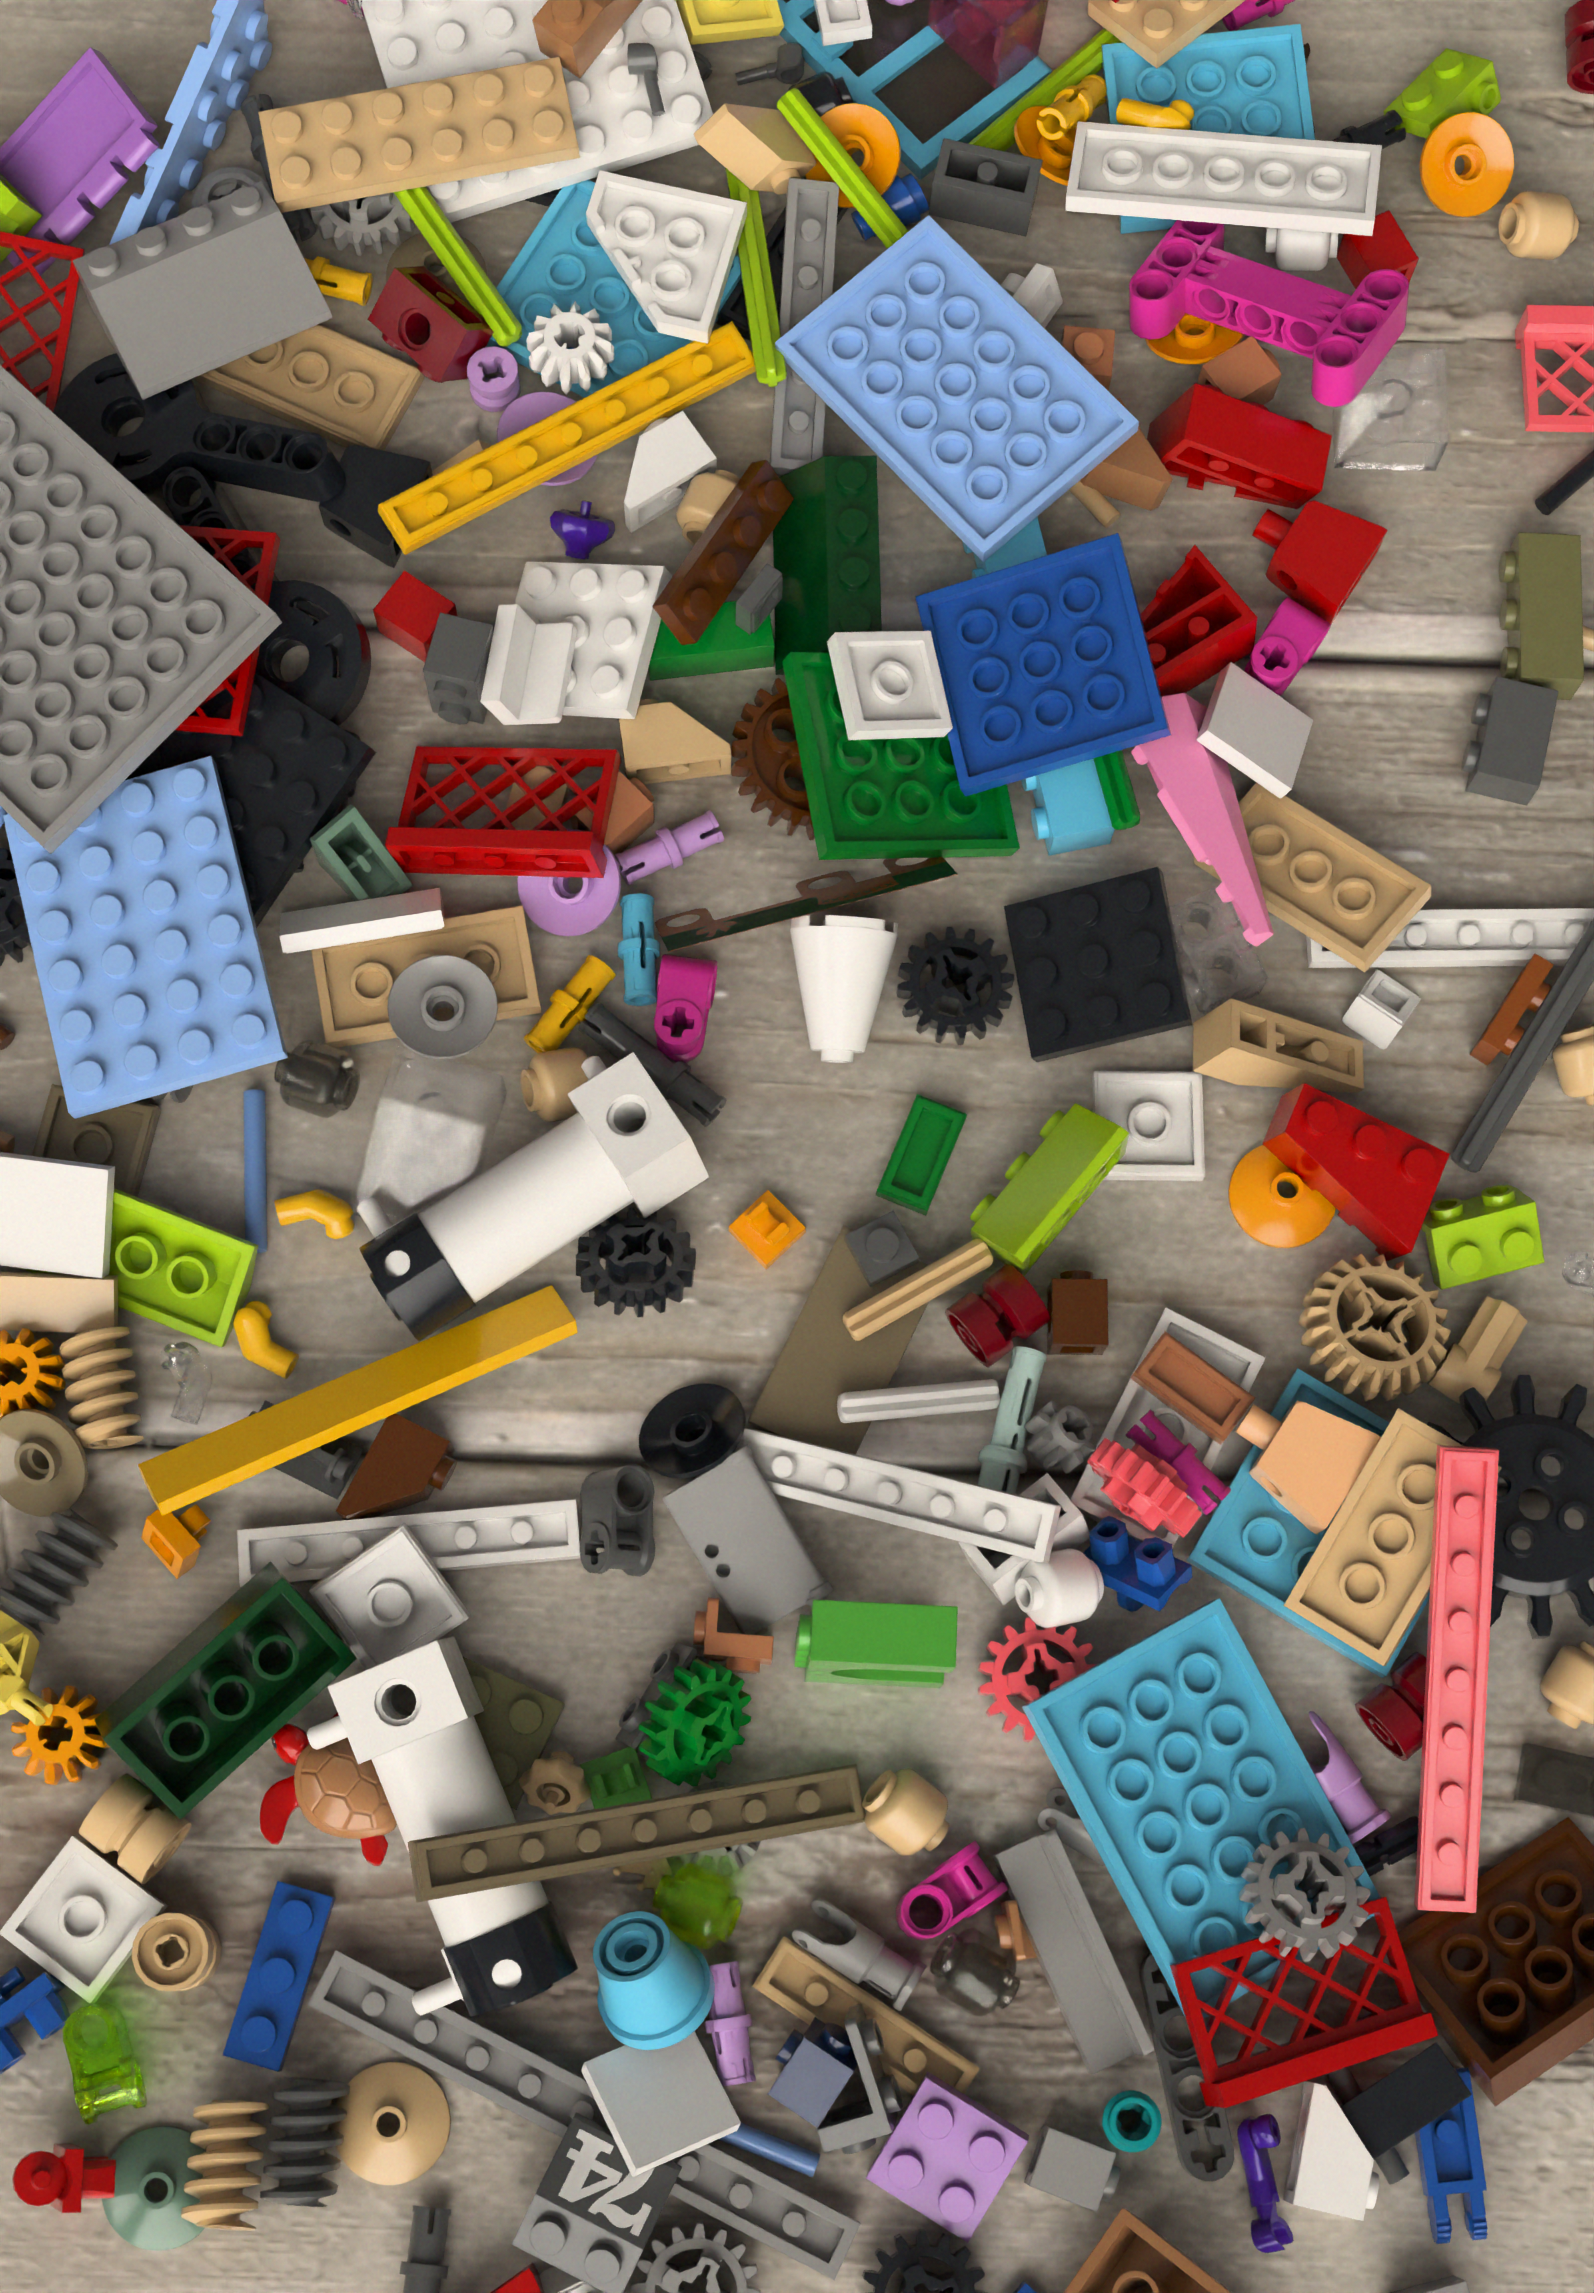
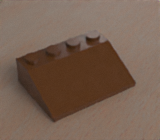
M1569 1817L1478 1877L1476 1913L1428 1911L1398 1932L1421 2005L1426 2012H1431L1435 2026L1463 2067L1469 2068L1471 2077L1494 2106L1503 2102L1594 2038V1846Z

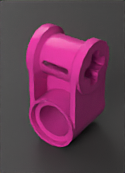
M1286 597L1269 621L1261 638L1255 644L1250 656L1251 659L1246 664L1244 671L1281 696L1304 663L1307 664L1332 624L1291 598Z
M663 954L657 986L654 1029L656 1032L657 1048L676 1063L681 1060L687 1063L695 1059L701 1053L704 1046L709 1009L712 1008L716 987V960ZM677 1026H686L687 1029L683 1030L681 1037L672 1036V1034H675Z
M976 1840L937 1866L933 1874L911 1888L899 1899L896 1907V1921L899 1928L908 1937L915 1940L934 1938L944 1933L963 1918H969L1009 1889L1004 1881H996L978 1854L980 1846ZM918 1896L932 1899L939 1910L937 1923L931 1929L917 1927L910 1918L909 1908L911 1902Z

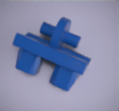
M1104 1517L1090 1531V1546L1083 1554L1098 1566L1102 1574L1104 1586L1117 1591L1118 1605L1130 1612L1139 1610L1144 1604L1160 1612L1173 1591L1181 1584L1188 1583L1193 1577L1192 1565L1173 1557L1171 1543L1157 1537L1145 1538L1143 1542L1129 1537L1126 1523L1114 1517Z
M15 1966L0 1977V2074L6 2072L26 2055V2052L10 2031L12 2027L27 2017L42 2040L54 2035L72 2021L65 2001L59 1994L66 1986L52 1974L49 1976L46 1972L42 1973L14 1996L10 1992L26 1980L23 1973Z

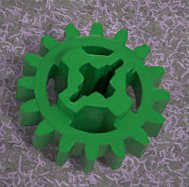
M694 1659L690 1671L681 1666L675 1667L674 1682L668 1684L661 1680L657 1684L662 1695L657 1701L647 1700L645 1707L652 1712L649 1720L639 1724V1730L649 1735L639 1745V1750L649 1756L646 1765L677 1786H680L683 1781L692 1787L698 1786L701 1774L711 1780L714 1779L717 1773L716 1764L722 1761L730 1765L733 1759L729 1750L734 1745H743L745 1741L742 1735L739 1734L740 1726L751 1722V1716L742 1712V1708L751 1701V1696L741 1690L745 1681L733 1674L730 1669L712 1660L706 1664L699 1659Z

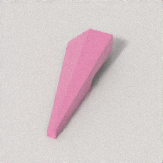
M1186 693L1162 696L1171 735L1137 745L1131 751V754L1138 764L1143 765L1147 763L1159 790L1157 793L1158 798L1197 861L1205 862L1209 866L1213 865L1222 880V883L1215 889L1222 902H1232L1245 930L1242 933L1247 942L1257 947L1271 937L1274 932L1228 763L1197 741L1207 707Z

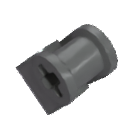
M632 1464L593 1472L582 1483L580 1492L582 1503L580 1559L583 1567L590 1573L602 1574L608 1569H621L627 1575L641 1577L652 1566L655 1557V1541L653 1537V1498L655 1491L649 1473L641 1466ZM635 1545L639 1547L638 1551L630 1550ZM604 1548V1552L597 1553L596 1549Z

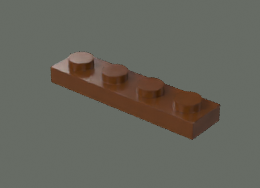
M767 460L750 464L652 606L681 645L697 643L794 500Z

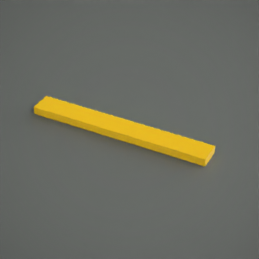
M731 321L712 331L708 344L693 341L378 504V513L404 555H407L645 430L657 419L668 418L754 373L753 353Z
M550 1285L138 1464L141 1476L161 1515H166L577 1334L576 1320L554 1287Z

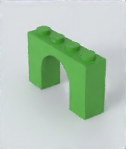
M813 1599L810 1615L800 1614L795 1640L794 1667L805 1668V1682L941 1688L944 1684V1673H952L956 1668L958 1607Z

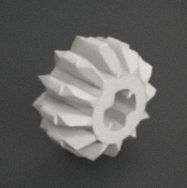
M576 301L570 307V312H562L558 306L553 304L550 310L551 318L537 315L534 321L535 332H531L527 336V350L531 353L529 356L530 367L534 373H541L542 382L546 388L560 381L561 390L566 395L572 388V384L577 383L588 392L591 387V378L604 381L607 375V364L612 363V360H614V346L611 344L612 330L608 323H600V316L595 308L582 315L580 313V306Z

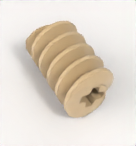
M102 1327L80 1332L63 1342L59 1347L61 1357L72 1360L62 1368L64 1379L75 1382L67 1387L65 1397L67 1401L78 1404L68 1411V1419L71 1423L81 1426L73 1432L83 1448H120L135 1444L144 1439L143 1436L127 1434L126 1428L142 1421L140 1414L124 1412L125 1405L139 1399L137 1392L121 1390V1384L136 1378L134 1370L118 1368L119 1362L133 1356L132 1349L116 1347L115 1341L130 1334L129 1327Z
M212 2100L211 2103L194 2108L193 2118L209 2125V2127L192 2132L190 2136V2142L205 2149L206 2152L189 2157L187 2160V2167L202 2174L203 2177L185 2183L184 2192L199 2199L200 2203L182 2208L181 2218L204 2228L239 2231L256 2230L255 2226L240 2220V2214L258 2209L259 2202L243 2195V2189L261 2183V2176L246 2170V2164L263 2159L264 2152L249 2145L248 2142L250 2138L266 2134L267 2127L251 2120V2116L254 2113L269 2109V2104L245 2100Z

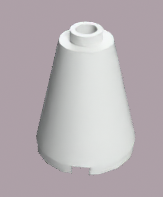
M810 915L791 919L790 934L810 1049L821 1052V1061L853 1063L854 1053L865 1052L898 936L897 923L893 922L885 925V920L839 915H825L823 925L810 924Z

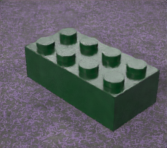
M270 1561L94 1720L102 1739L181 1820L357 1658L342 1638Z

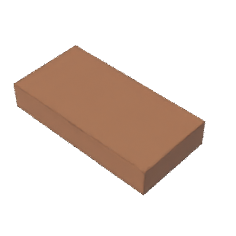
M1164 1331L1130 1377V1379L1220 1445L1255 1400L1254 1396L1166 1331Z

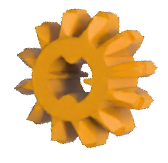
M26 1328L21 1329L15 1342L6 1330L0 1331V1419L16 1410L36 1409L35 1405L38 1403L52 1410L55 1408L56 1403L47 1395L49 1389L59 1391L66 1388V1381L61 1377L53 1375L65 1366L64 1359L60 1355H50L54 1344L47 1337L35 1341L33 1332ZM15 1367L27 1375L24 1382L20 1385L8 1377L11 1370Z
M69 1685L63 1689L60 1699H58L55 1691L49 1687L41 1690V1699L53 1705L51 1716L48 1718L40 1712L46 1720L41 1726H36L31 1720L28 1725L14 1722L11 1726L12 1732L26 1735L27 1740L17 1743L12 1748L14 1756L26 1757L31 1755L24 1768L26 1774L35 1776L44 1769L45 1783L57 1785L64 1770L68 1780L72 1783H77L82 1780L80 1762L94 1770L101 1766V1761L91 1751L94 1746L103 1749L110 1746L102 1739L101 1735H96L98 1727L94 1719L100 1714L91 1716L99 1701L95 1696L88 1694L78 1702V1689ZM64 1726L67 1729L73 1730L71 1741H61L59 1744L50 1740V1734L53 1729H62Z

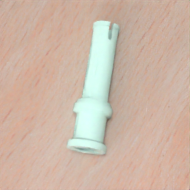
M1022 1346L1013 1347L1011 1351L1012 1356L990 1445L983 1447L978 1456V1461L982 1464L977 1485L1012 1494L1016 1493L1020 1474L1027 1472L1028 1462L1026 1461V1455L1023 1454V1449L1028 1431L1024 1426L1031 1420L1043 1366L1047 1359V1355L1043 1352Z

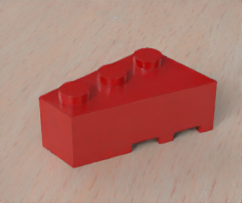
M1194 383L1150 423L1147 435L1148 442L1169 474L1188 478V488L1203 490L1205 481L1235 487L1234 497L1293 509H1299L1322 491L1332 435L1314 429L1313 425L1306 421L1288 419L1270 412L1262 404L1244 402L1223 394L1222 390L1215 386Z
M1194 545L1186 554L1185 562L1169 581L1167 579L1164 580L1156 590L1154 599L1141 613L1161 696L1187 693L1219 673L1230 662H1237L1250 654L1254 649L1258 617L1199 548Z
M1306 1083L1281 1096L1262 1143L1288 1169L1299 1176L1305 1185L1312 1191L1316 1189L1340 1212L1337 1215L1349 1226L1354 1225L1377 1246L1375 1251L1379 1255L1384 1254L1386 1261L1412 1252L1450 1155Z

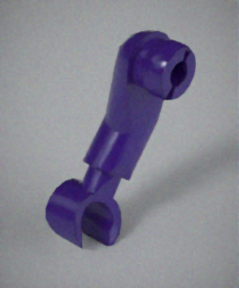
M1272 2114L1260 2115L1257 2118L1249 2116L1243 2119L1238 2126L1237 2137L1251 2208L1256 2207L1258 2219L1251 2222V2236L1254 2246L1261 2252L1272 2253L1285 2250L1282 2245L1290 2244L1294 2240L1288 2224L1277 2213L1276 2202H1280L1267 2149L1280 2144V2130Z

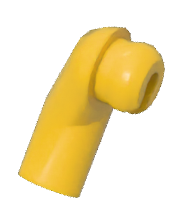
M1123 98L1119 102L1116 111V119L1119 124L1189 130L1191 128L1190 122L1194 117L1193 107L1181 99L1174 100L1168 107Z
M314 1189L274 1200L281 1226L314 1219L324 1224L326 1235L332 1239L346 1237L354 1230L355 1225L351 1219L354 1212L349 1203L325 1190Z
M250 1301L244 1308L237 1311L233 1323L242 1355L247 1360L287 1379L293 1372L299 1355L271 1341L268 1328L270 1317L272 1316L270 1308L263 1302Z

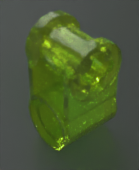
M105 2002L89 2004L74 2011L65 2022L63 2042L73 2075L76 2103L86 2125L96 2123L99 2115L132 2105L135 2109L146 2107L147 2096L143 2076L133 2053L126 2021L122 2012L114 2005ZM92 2014L101 2017L108 2027L106 2042L102 2047L98 2048L90 2046L82 2036L83 2022ZM114 2085H120L121 2087L106 2094L99 2093V2090Z

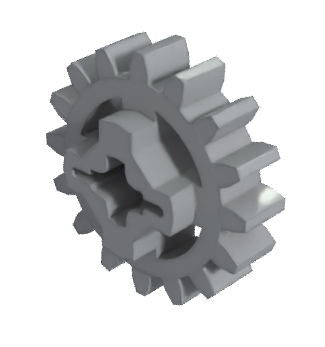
M394 192L310 208L313 223L318 224L321 237L326 240L334 236L336 249L339 251L346 248L349 243L354 244L357 256H362L367 245H372L377 254L383 253L382 242L386 240L398 246L401 244L399 230L412 232L414 229L413 220Z
M1299 1828L1290 1843L1288 1837L1282 1831L1278 1832L1270 1842L1271 1847L1264 1843L1258 1846L1252 1855L1255 1862H1248L1242 1871L1241 1876L1250 1884H1246L1239 1893V1900L1253 1903L1254 1905L1244 1919L1246 1923L1261 1922L1265 1927L1258 1939L1261 1943L1270 1941L1273 1937L1280 1940L1279 1955L1283 1957L1289 1953L1293 1946L1300 1948V1954L1304 1962H1310L1317 1953L1318 1947L1327 1959L1333 1957L1340 1948L1339 1943L1348 1946L1358 1935L1354 1927H1361L1368 1917L1369 1913L1358 1905L1364 1904L1371 1895L1370 1889L1356 1886L1355 1883L1363 1874L1364 1869L1362 1866L1348 1868L1344 1860L1347 1858L1350 1849L1344 1846L1334 1853L1328 1849L1330 1842L1329 1835L1323 1833L1316 1843L1309 1842L1306 1829ZM1288 1861L1285 1874H1278L1275 1879H1269L1274 1867ZM1299 1885V1888H1302V1891L1296 1890V1887ZM1307 1898L1313 1899V1902L1310 1904V1902L1307 1901ZM1334 1910H1340L1336 1922L1321 1928V1922L1325 1919V1915H1331Z
M697 2221L693 2236L685 2237L683 2230L678 2224L672 2226L673 2242L669 2245L655 2237L651 2241L652 2248L657 2255L654 2261L649 2258L640 2257L636 2264L642 2272L647 2274V2279L635 2281L631 2284V2292L656 2293V2285L669 2293H686L684 2288L679 2286L684 2280L688 2283H693L697 2275L701 2276L705 2265H710L706 2273V2291L708 2293H730L721 2288L717 2276L720 2264L724 2260L734 2275L737 2293H761V2290L753 2286H747L746 2280L757 2274L758 2268L756 2264L741 2265L739 2259L743 2256L746 2245L740 2242L729 2249L724 2245L727 2229L723 2227L716 2232L713 2238L705 2237V2227L702 2221ZM703 2249L696 2262L679 2267L667 2262L674 2255L682 2251Z

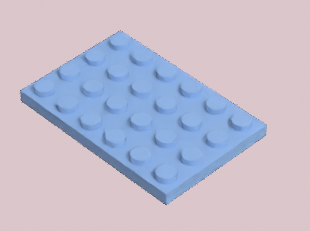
M929 215L775 342V348L784 356L785 362L983 562L1138 431L1139 421Z
M212 756L124 780L52 854L43 848L9 814L3 815L67 1109L74 1119L288 1058L217 765Z

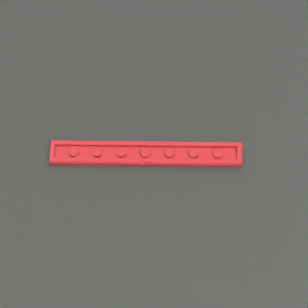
M1437 1445L1414 1900L1417 1910L1476 1913L1499 1450L1496 1448Z

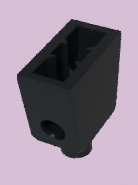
M356 444L349 445L339 462L346 477L342 490L334 498L319 503L324 526L384 564L395 568L402 550L379 515L378 504L433 476L431 464L426 460Z

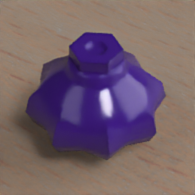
M582 500L580 511L561 509L560 511H554L550 517L551 528L564 542L566 548L565 555L583 560L589 559L591 551L612 538L615 532V525L612 520L590 514L592 505L590 501Z

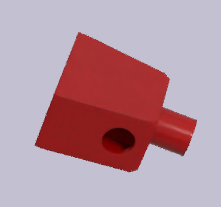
M1312 500L1306 503L1294 523L1267 509L1258 522L1252 536L1276 549L1265 574L1268 580L1292 600L1332 624L1378 553L1388 530L1380 525Z

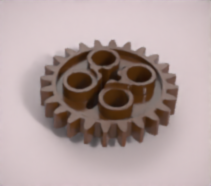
M777 678L771 689L772 695L760 688L754 699L755 705L746 703L742 710L741 718L744 721H737L732 735L738 740L733 741L730 748L731 756L739 760L734 762L731 776L747 777L741 783L738 793L740 796L755 793L756 798L751 811L755 813L767 807L771 811L767 825L772 827L783 818L788 821L787 835L792 836L798 826L802 825L806 826L809 840H814L815 836L806 790H793L784 780L793 777L804 782L787 685L780 678ZM773 730H786L793 735L795 741H781L774 735Z

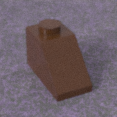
M396 1413L388 1416L336 1512L343 1520L372 1518L428 1500L434 1488L441 1491L445 1488L457 1465V1460L451 1458L455 1451L451 1442Z

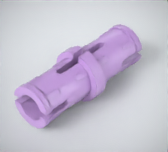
M708 810L703 815L671 830H668L667 827L660 828L655 831L656 837L622 853L614 854L618 865L621 866L620 873L626 884L629 886L635 881L669 865L675 869L683 865L682 859L711 845L723 842L724 836L721 830L717 831L716 829L719 827V823L711 810Z
M739 1961L710 1965L709 1967L715 1981V1995L709 2011L710 2020L705 2021L706 2033H712L718 2078L722 2086L756 2081L748 2027L752 2026L751 2014L745 2013L740 1984Z

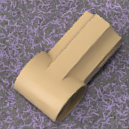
M1486 1296L1458 1342L1452 1343L1448 1348L1445 1359L1439 1366H1436V1373L1427 1384L1460 1404L1459 1396L1472 1387L1487 1401L1502 1375L1499 1368L1512 1350L1528 1321L1520 1314L1518 1309L1507 1302Z

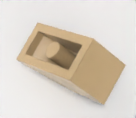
M725 103L694 133L697 143L750 190L774 192L778 195L786 194L789 178L801 179L817 165L811 150L783 114L776 109Z
M640 699L635 719L618 718L625 775L628 780L636 777L643 784L731 774L730 744L672 702L659 703L654 699Z

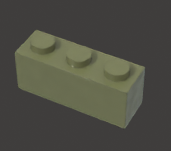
M1518 532L1509 550L1502 552L1499 562L1500 582L1507 583V599L1502 601L1499 622L1500 629L1507 630L1508 647L1503 648L1501 655V677L1559 691L1557 700H1571L1584 681L1581 535Z

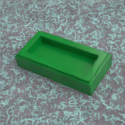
M917 1094L878 1186L876 1196L926 1216L961 1133L967 1114Z

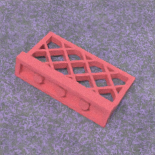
M1527 305L1515 330L1516 349H1521L1525 431L1594 432V411L1585 404L1594 395V368L1582 358L1587 352L1594 350V306ZM1535 349L1553 350L1566 362L1551 375L1536 362ZM1571 367L1592 384L1579 398L1558 381ZM1537 380H1538L1540 383H1542L1538 388H1537ZM1547 390H1550L1568 406L1561 415H1539L1538 398Z

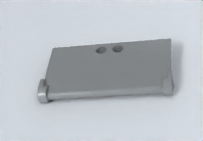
M747 1444L743 1447H737L721 1464L677 1488L662 1499L742 1634L754 1635L805 1604H808V1606L812 1605L813 1599H826L834 1590L830 1583L823 1579L751 1457L753 1453Z

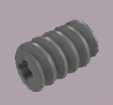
M70 1509L72 1511L71 1516L52 1512L49 1517L58 1530L57 1534L54 1535L38 1530L35 1536L44 1549L43 1552L38 1553L23 1549L20 1554L27 1563L29 1570L25 1572L9 1567L6 1573L15 1587L13 1590L0 1587V1603L43 1635L45 1634L38 1624L39 1621L57 1625L61 1620L52 1604L57 1602L72 1606L75 1602L74 1597L67 1588L68 1583L81 1587H87L89 1584L88 1578L81 1569L82 1565L101 1569L104 1565L95 1548L99 1546L115 1550L118 1547L115 1541L72 1509Z
M283 2076V2078L292 2082V2086L274 2092L273 2099L289 2106V2109L286 2113L271 2116L270 2124L286 2131L285 2137L267 2141L266 2146L269 2150L281 2155L282 2162L267 2165L263 2168V2173L278 2180L279 2185L275 2188L260 2191V2198L267 2202L278 2204L326 2207L327 2205L319 2202V2199L336 2194L338 2185L322 2177V2174L339 2169L341 2160L325 2152V2149L341 2145L344 2141V2135L329 2128L328 2125L344 2120L347 2117V2111L331 2101L334 2098L348 2095L350 2093V2086L340 2081Z

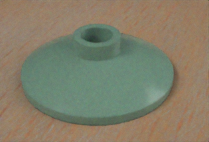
M171 2126L149 2128L128 2138L112 2155L111 2159L116 2160L114 2198H102L103 2208L113 2229L130 2244L146 2250H169L190 2242L205 2229L181 2218L182 2208L200 2203L199 2199L184 2192L185 2183L203 2177L202 2174L187 2167V2160L189 2157L206 2152L205 2149L190 2142L191 2132ZM153 2178L163 2179L167 2184L168 2193L162 2201H154L148 2194V2185Z

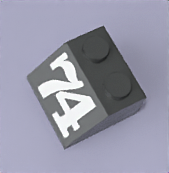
M576 2112L533 2197L512 2245L605 2293H623L682 2166L668 2161L632 2177L610 2130Z

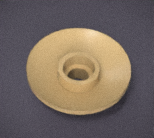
M386 2062L363 2070L347 2084L350 2086V2093L339 2097L336 2105L347 2111V2117L344 2120L332 2123V2129L344 2135L343 2143L337 2145L336 2148L342 2160L354 2173L373 2183L396 2185L418 2178L437 2162L449 2138L451 2116L446 2096L432 2076L411 2064ZM386 2112L396 2114L400 2120L399 2131L393 2136L384 2135L379 2129V2119Z

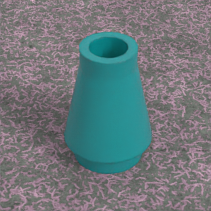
M1128 2090L1118 2093L1107 2103L1103 2112L1102 2125L1106 2137L1116 2148L1125 2152L1136 2153L1146 2150L1157 2140L1161 2131L1162 2118L1158 2106L1148 2095L1139 2091ZM1124 2109H1131L1135 2114V2123L1129 2130H1122L1121 2123L1118 2120L1120 2112Z

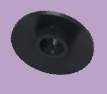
M703 1383L676 1390L657 1403L645 1418L639 1434L640 1453L647 1465L660 1475L671 1478H688L703 1474L721 1464L738 1446L746 1425L744 1408L732 1391L720 1385Z

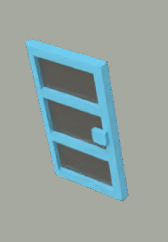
M777 0L785 25L779 35L787 43L799 44L802 47V57L817 74L826 71L831 73L835 79L843 77L854 103L870 106L888 118L899 137L901 161L919 180L936 168L944 138L969 143L1053 71L984 0H941L939 3V0H915L902 6L892 5L885 0H867L872 23V38L823 46L813 0Z

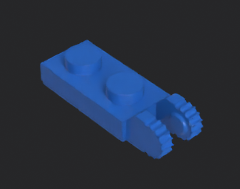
M1468 2067L1455 2068V2070L1472 2095L1415 2132L1423 2195L1428 2196V2217L1432 2238L1436 2244L1449 2243L1451 2239L1452 2226L1446 2198L1448 2194L1464 2193L1465 2225L1472 2241L1486 2239L1488 2235L1483 2191H1486L1487 2188Z

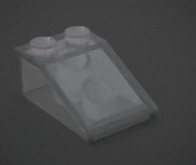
M397 1046L380 1097L353 1214L360 1216L357 1207L362 1200L369 1197L376 1198L391 1224L395 1225L415 1211L417 1213L422 1212L480 1175L507 1096L503 1075L447 1059L424 1057L408 1048Z

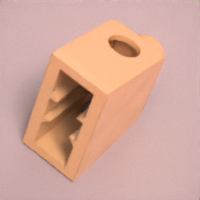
M1298 1400L1290 1407L1282 1421H1279L1253 1404L1235 1431L1262 1449V1452L1249 1471L1251 1477L1307 1529L1316 1535L1328 1527L1381 1438L1374 1432Z

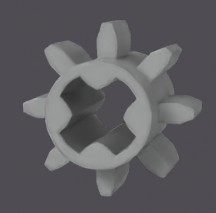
M1052 1400L1041 1408L1037 1415L1024 1426L1031 1433L1027 1440V1449L1032 1458L1038 1464L1044 1466L1046 1470L1060 1464L1062 1470L1068 1474L1084 1462L1083 1459L1096 1449V1446L1090 1442L1093 1436V1425L1089 1417L1074 1404L1065 1406L1060 1410L1058 1404Z

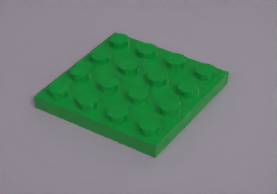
M790 652L782 663L819 860L1012 856L1020 849L1007 784L965 797L960 790L948 734L945 737L848 740L830 654L822 652Z

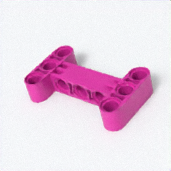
M1177 220L1131 278L1129 283V324L1131 331L1138 337L1151 340L1167 336L1185 313L1247 336H1253L1258 340L1313 359L1312 396L1319 403L1331 407L1343 406L1356 398L1403 333L1406 326L1409 282L1404 274L1391 269L1376 270L1369 273L1363 279L1352 295H1348L1224 251L1225 224Z

